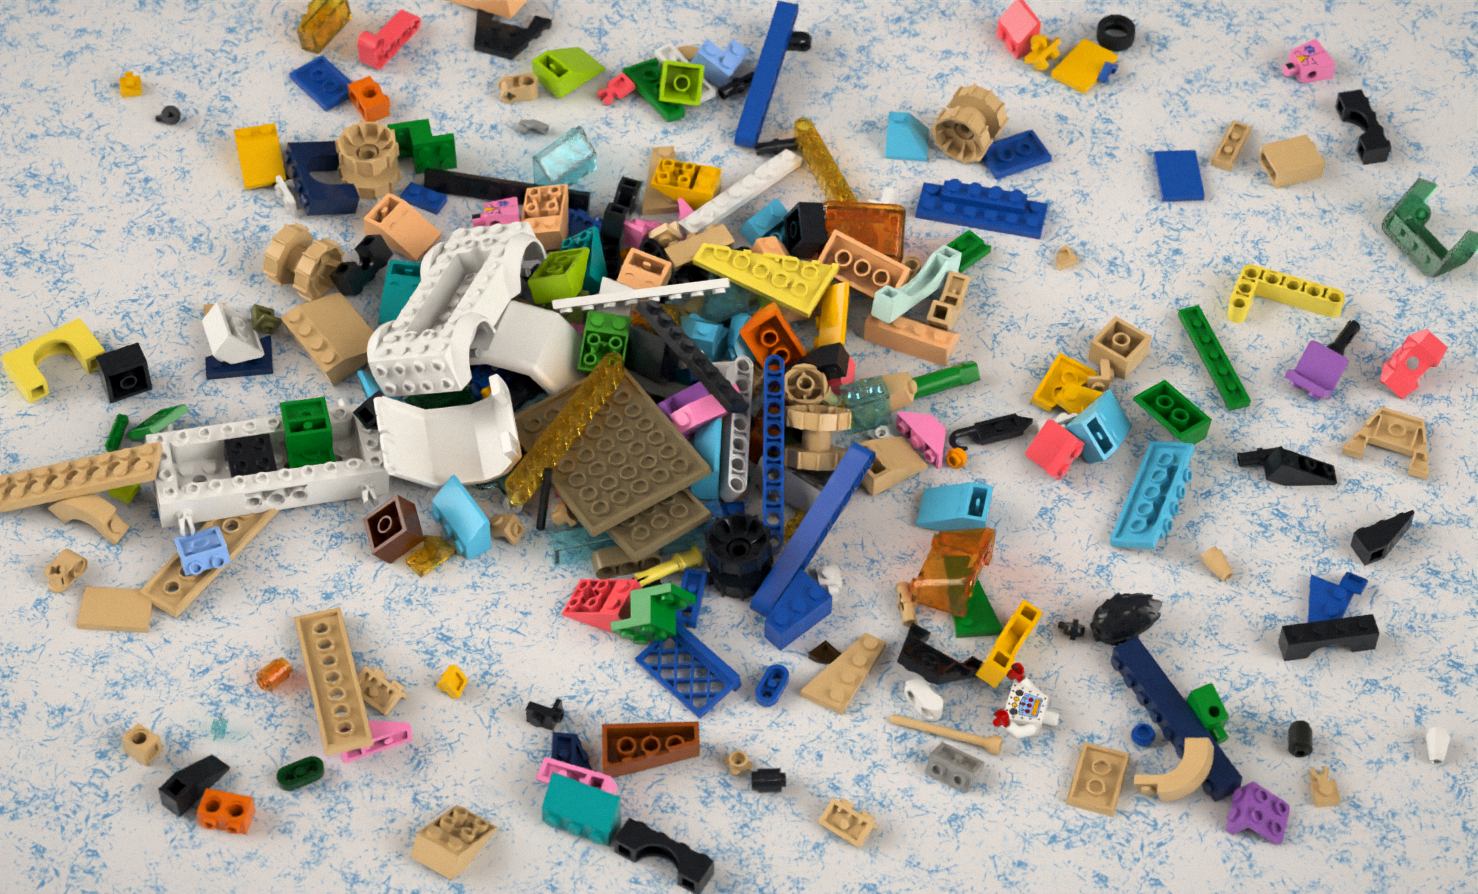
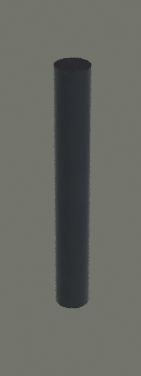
M544 468L536 522L537 530L545 529L553 473L551 468Z

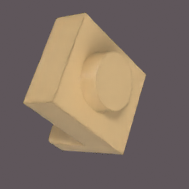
M676 221L670 224L664 223L649 231V237L656 240L659 246L664 249L667 248L666 245L670 242L682 240L679 223Z
M1109 359L1100 360L1099 376H1088L1086 388L1103 393L1109 389L1110 382H1113L1114 369L1110 368Z
M514 513L494 514L489 520L491 537L505 536L511 545H516L525 531L524 526Z

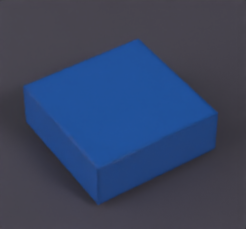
M1346 572L1340 581L1339 587L1361 595L1367 586L1368 580Z

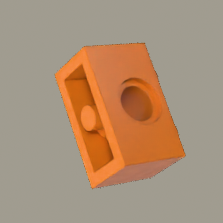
M371 76L348 84L349 99L365 122H375L390 116V99L382 93L379 83L374 82Z

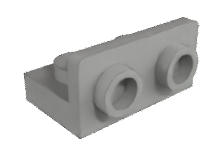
M941 742L931 752L925 773L967 793L971 788L973 779L983 770L985 762Z

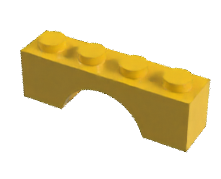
M1023 599L1010 616L977 671L976 676L996 688L1008 673L1016 659L1017 652L1037 624L1043 612Z

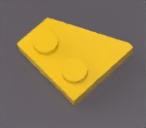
M1066 382L1053 401L1069 414L1076 413L1079 415L1099 398L1103 392Z

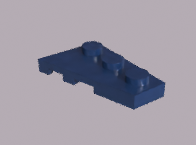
M271 335L259 339L264 351V355L261 358L230 364L226 361L221 362L217 360L213 355L205 357L207 380L273 374Z

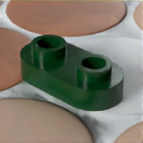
M309 756L281 767L277 772L279 787L286 791H292L318 781L325 772L323 761L316 756Z

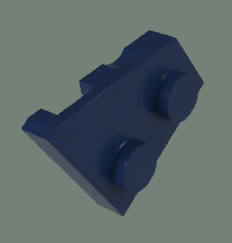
M552 733L551 759L593 771L589 763V757L581 747L582 743L577 734Z

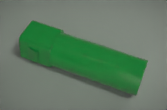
M972 360L961 362V364L912 378L917 384V392L913 400L980 381L977 363Z

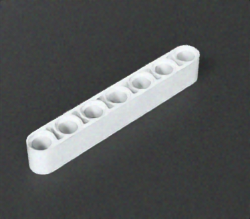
M746 356L737 357L726 370V379L730 381L731 385L737 384L741 395L750 405L746 413H729L723 417L719 494L727 502L735 501L747 488L753 363Z

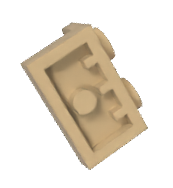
M365 666L358 675L363 700L388 716L401 697L407 699L409 695L402 691L405 687L393 679L391 682L386 680L387 674L379 668L375 667L372 670Z
M832 798L818 823L861 849L872 829L876 830L878 827L873 822L875 817L864 810L861 813L853 810L855 805L844 798L840 801Z

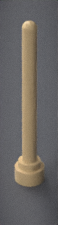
M897 714L890 716V722L893 724L985 747V750H988L990 754L999 755L1001 751L1002 736L993 734V736L986 738Z

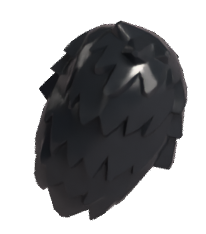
M1116 593L1111 599H1107L1101 606L1097 607L1094 612L1090 627L1095 641L1118 646L1133 638H1139L1140 634L1148 630L1160 618L1161 613L1158 611L1162 607V601L1152 599V594Z

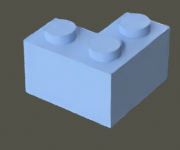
M707 39L690 63L705 65L704 76L720 88L726 84L749 53V50L733 39L723 51Z

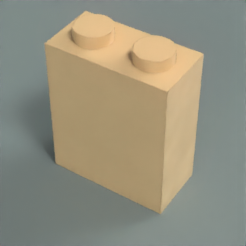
M1307 134L1262 145L1260 149L1259 162L1276 189L1322 177L1325 160L1319 155L1314 142H1311Z

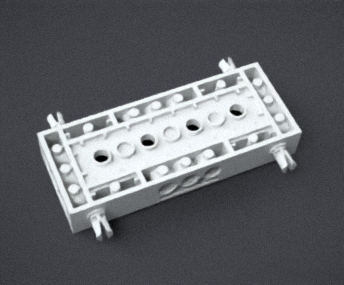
M348 397V405L346 406L343 398L338 400L339 407L327 408L333 432V452L335 460L338 462L286 469L289 467L284 446V428L281 415L174 431L173 425L170 424L168 425V432L164 428L160 433L146 435V444L160 442L163 447L156 478L152 480L161 527L179 525L180 534L185 537L186 527L191 536L195 533L193 523L249 515L251 513H262L274 508L282 510L360 497L363 498L365 508H368V499H370L373 507H376L378 505L376 495L389 493V474L384 466L379 431L376 429L367 430L353 414V411L362 403L353 405L352 399ZM269 433L277 471L259 472L245 476L238 475L231 478L228 461L225 462L224 440Z

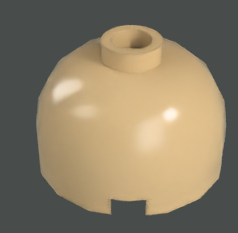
M803 363L793 366L785 374L784 398L790 405H819L827 391L828 383L825 374L818 371L817 367L811 364Z

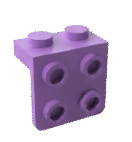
M1312 340L1307 345L1295 370L1288 369L1284 377L1290 380L1289 384L1297 389L1303 387L1309 390L1308 395L1317 400H1320V398L1329 399L1349 361L1341 354Z
M697 382L658 403L657 406L673 423L670 416L671 413L689 403L710 395V393L701 382ZM693 433L692 435H683V436H684V437L686 438V440H687V439H689L690 437L694 436L695 433Z
M1254 781L1241 788H1237L1232 795L1233 801L1227 815L1228 822L1225 831L1235 835L1249 827L1273 844H1281L1289 815V804Z

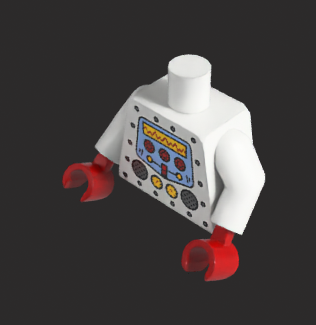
M1017 662L1012 664V669L1008 671L1007 677L1010 680L1016 679L1017 681L1016 683L1013 682L1005 710L999 709L994 713V716L997 718L993 720V725L995 727L1001 726V732L1009 733L1017 739L1038 736L1043 724L1056 727L1060 713L1047 710L1049 697L1044 695L1026 675H1023L1024 667L1022 664Z

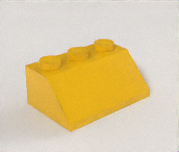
M849 282L828 286L818 302L817 308L821 309V316H816V329H819V336L814 338V349L838 342L845 348Z

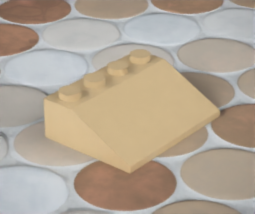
M341 292L300 304L281 317L289 334L332 386H335L368 362L367 347L374 331Z

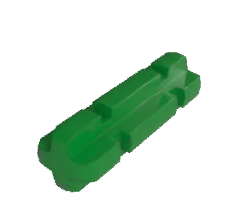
M118 414L116 416L115 423L108 436L109 439L105 443L107 452L118 450V444H120L129 422L126 414Z

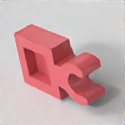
M622 72L607 83V89L600 90L597 95L608 106L615 97L620 100L635 90L636 87Z

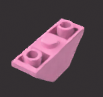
M634 218L633 221L625 220L624 244L638 250L641 242L646 238H650L649 231L662 224L654 220L648 221Z
M898 412L896 420L897 431L910 441L913 448L918 449L924 455L927 462L940 469L942 467L946 428L933 415Z

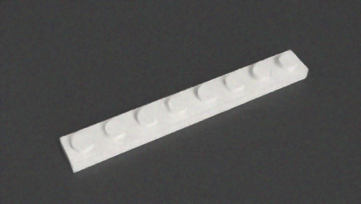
M786 148L679 221L680 232L686 236L694 232H698V234L705 232L708 226L720 222L801 166L802 158Z
M728 278L558 299L552 300L555 311L559 310V314L572 313L574 308H581V311L594 310V306L603 305V308L616 307V303L625 302V306L636 305L638 300L644 299L659 302L660 297H668L669 300L681 299L684 294H690L691 297L704 296L703 292L712 291L713 294L726 293L725 289H730V281Z

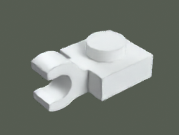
M839 566L815 567L817 583L833 596L832 602H838V588H842Z

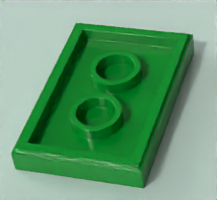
M185 404L161 409L127 432V435L132 441L145 438L149 434H156L186 414L189 409Z

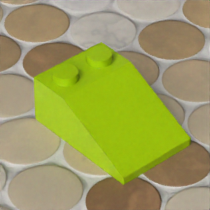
M589 247L548 253L546 260L542 261L528 279L535 304L544 303V305H550L552 300L574 298L579 294L583 286L590 251Z

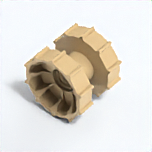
M975 83L972 86H960L947 105L949 109L943 108L937 116L930 130L933 131L934 144L938 145L947 154L948 158L952 157L955 160L962 161L963 164L973 161L980 162L993 142L990 138L996 139L1003 130V127L1009 120L1004 108L1005 103H1002L992 93V90L989 91L979 87Z
M360 120V123L351 125L348 128L343 127V132L339 139L335 140L336 152L339 154L340 163L338 166L339 178H342V184H354L359 198L375 199V201H378V198L385 196L387 193L393 194L398 182L402 181L401 168H398L397 158L399 156V145L396 142L394 129L390 130L387 126L381 124V121L363 122Z
M297 222L294 225L284 224V227L272 237L267 252L264 254V269L262 272L268 276V281L280 287L283 284H293L292 287L299 292L298 296L309 302L322 298L331 288H334L335 285L329 275L343 262L345 252L339 248V243L327 237L324 240H314L315 237L311 236L308 232L309 228Z
M817 404L785 406L784 423H786V426L801 429L802 441L798 444L784 445V466L816 471H835L846 454L847 448L831 445V432L851 429L852 412H849V409Z

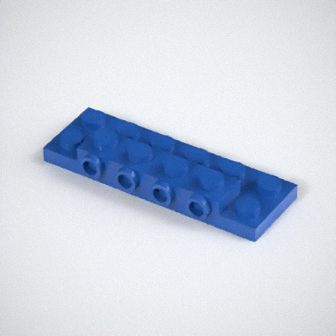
M951 179L950 181L945 180L944 185L923 183L915 218L1040 239L1048 204L1027 200L1028 194H1024L1018 189L1006 191L999 186L989 188L983 187L978 182L966 184L961 183L958 179Z

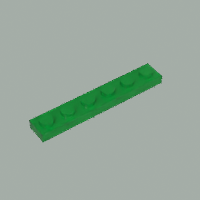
M1196 305L1180 309L1178 317L1228 410L1232 411L1250 406L1251 400L1200 306Z

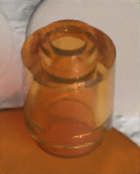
M282 657L274 659L257 672V684L263 690L273 691L290 677L292 667Z

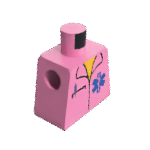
M1313 39L1291 50L1288 63L1282 66V70L1285 76L1295 74L1301 83H1308L1333 78L1336 63L1318 40Z
M517 197L485 203L484 213L472 215L473 226H493L495 224L502 225L511 224L516 221L520 222Z

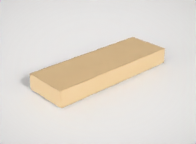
M1233 120L1211 160V166L1230 172L1252 131V126Z

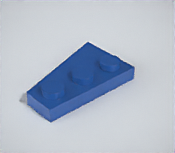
M1311 574L1307 623L1343 618L1354 593Z

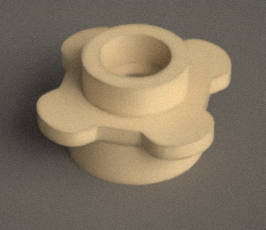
M733 751L724 759V764L729 766L731 774L734 776L740 775V772L752 769L753 764L751 761H748V756L744 751Z

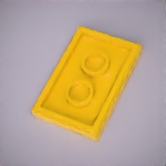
M1084 38L1051 71L1050 77L1085 94L1098 81V76L1105 62L1115 63L1118 60V55Z

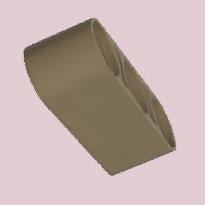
M618 545L598 549L590 557L596 577L599 579H609L642 572L661 563L658 550L635 563Z

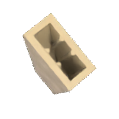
M909 372L859 379L852 410L860 427L913 403L914 395L917 392L915 380L911 378Z

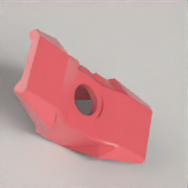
M1428 329L1408 335L1402 346L1397 348L1392 353L1391 358L1383 363L1380 382L1393 391L1399 399H1403L1419 387L1417 381L1429 367H1437L1448 347ZM1410 357H1416L1419 361L1418 367L1414 370H1410L1406 365L1407 359Z

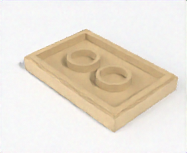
M85 586L77 627L78 629L148 633L154 605L151 601L139 595L141 589Z
M1083 742L1066 805L1114 817L1131 754Z

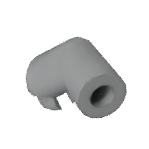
M521 120L517 128L518 132L527 134L529 129L547 134L549 125L537 120Z

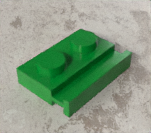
M971 230L966 231L946 245L962 253L959 273H962L991 252V246L984 244V240Z

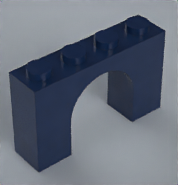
M335 141L289 142L286 151L283 152V162L288 167L289 177L293 179L295 192L299 194L300 204L304 207L307 216L355 214L360 198L354 184H325L315 180L309 174L315 171L338 170L339 154L336 152Z

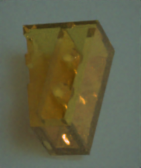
M312 0V2H309L308 11L303 15L297 29L302 50L319 54L352 18L348 0Z

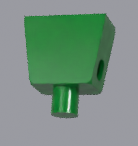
M1211 682L1192 690L1187 698V704L1217 744L1228 740L1229 736L1224 727L1229 716L1213 683Z

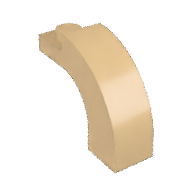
M954 271L949 272L939 301L933 299L926 319L928 324L948 330L954 327L964 306V298L971 281V276Z
M94 493L53 501L48 507L64 524L72 519L84 521L94 527L113 545L118 543L130 528L126 522L114 513L117 509L112 504Z
M1185 738L1182 761L1174 770L1161 775H1134V785L1138 792L1143 795H1155L1157 793L1162 802L1183 798L1195 791L1206 779L1212 766L1214 746L1209 738Z

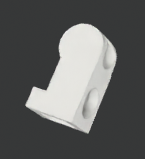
M920 675L906 682L904 695L916 710L928 721L939 720L943 714L944 702L940 695L930 689V683Z

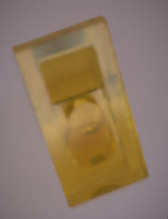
M424 535V546L407 557L406 564L416 574L423 577L457 554V550L443 537Z

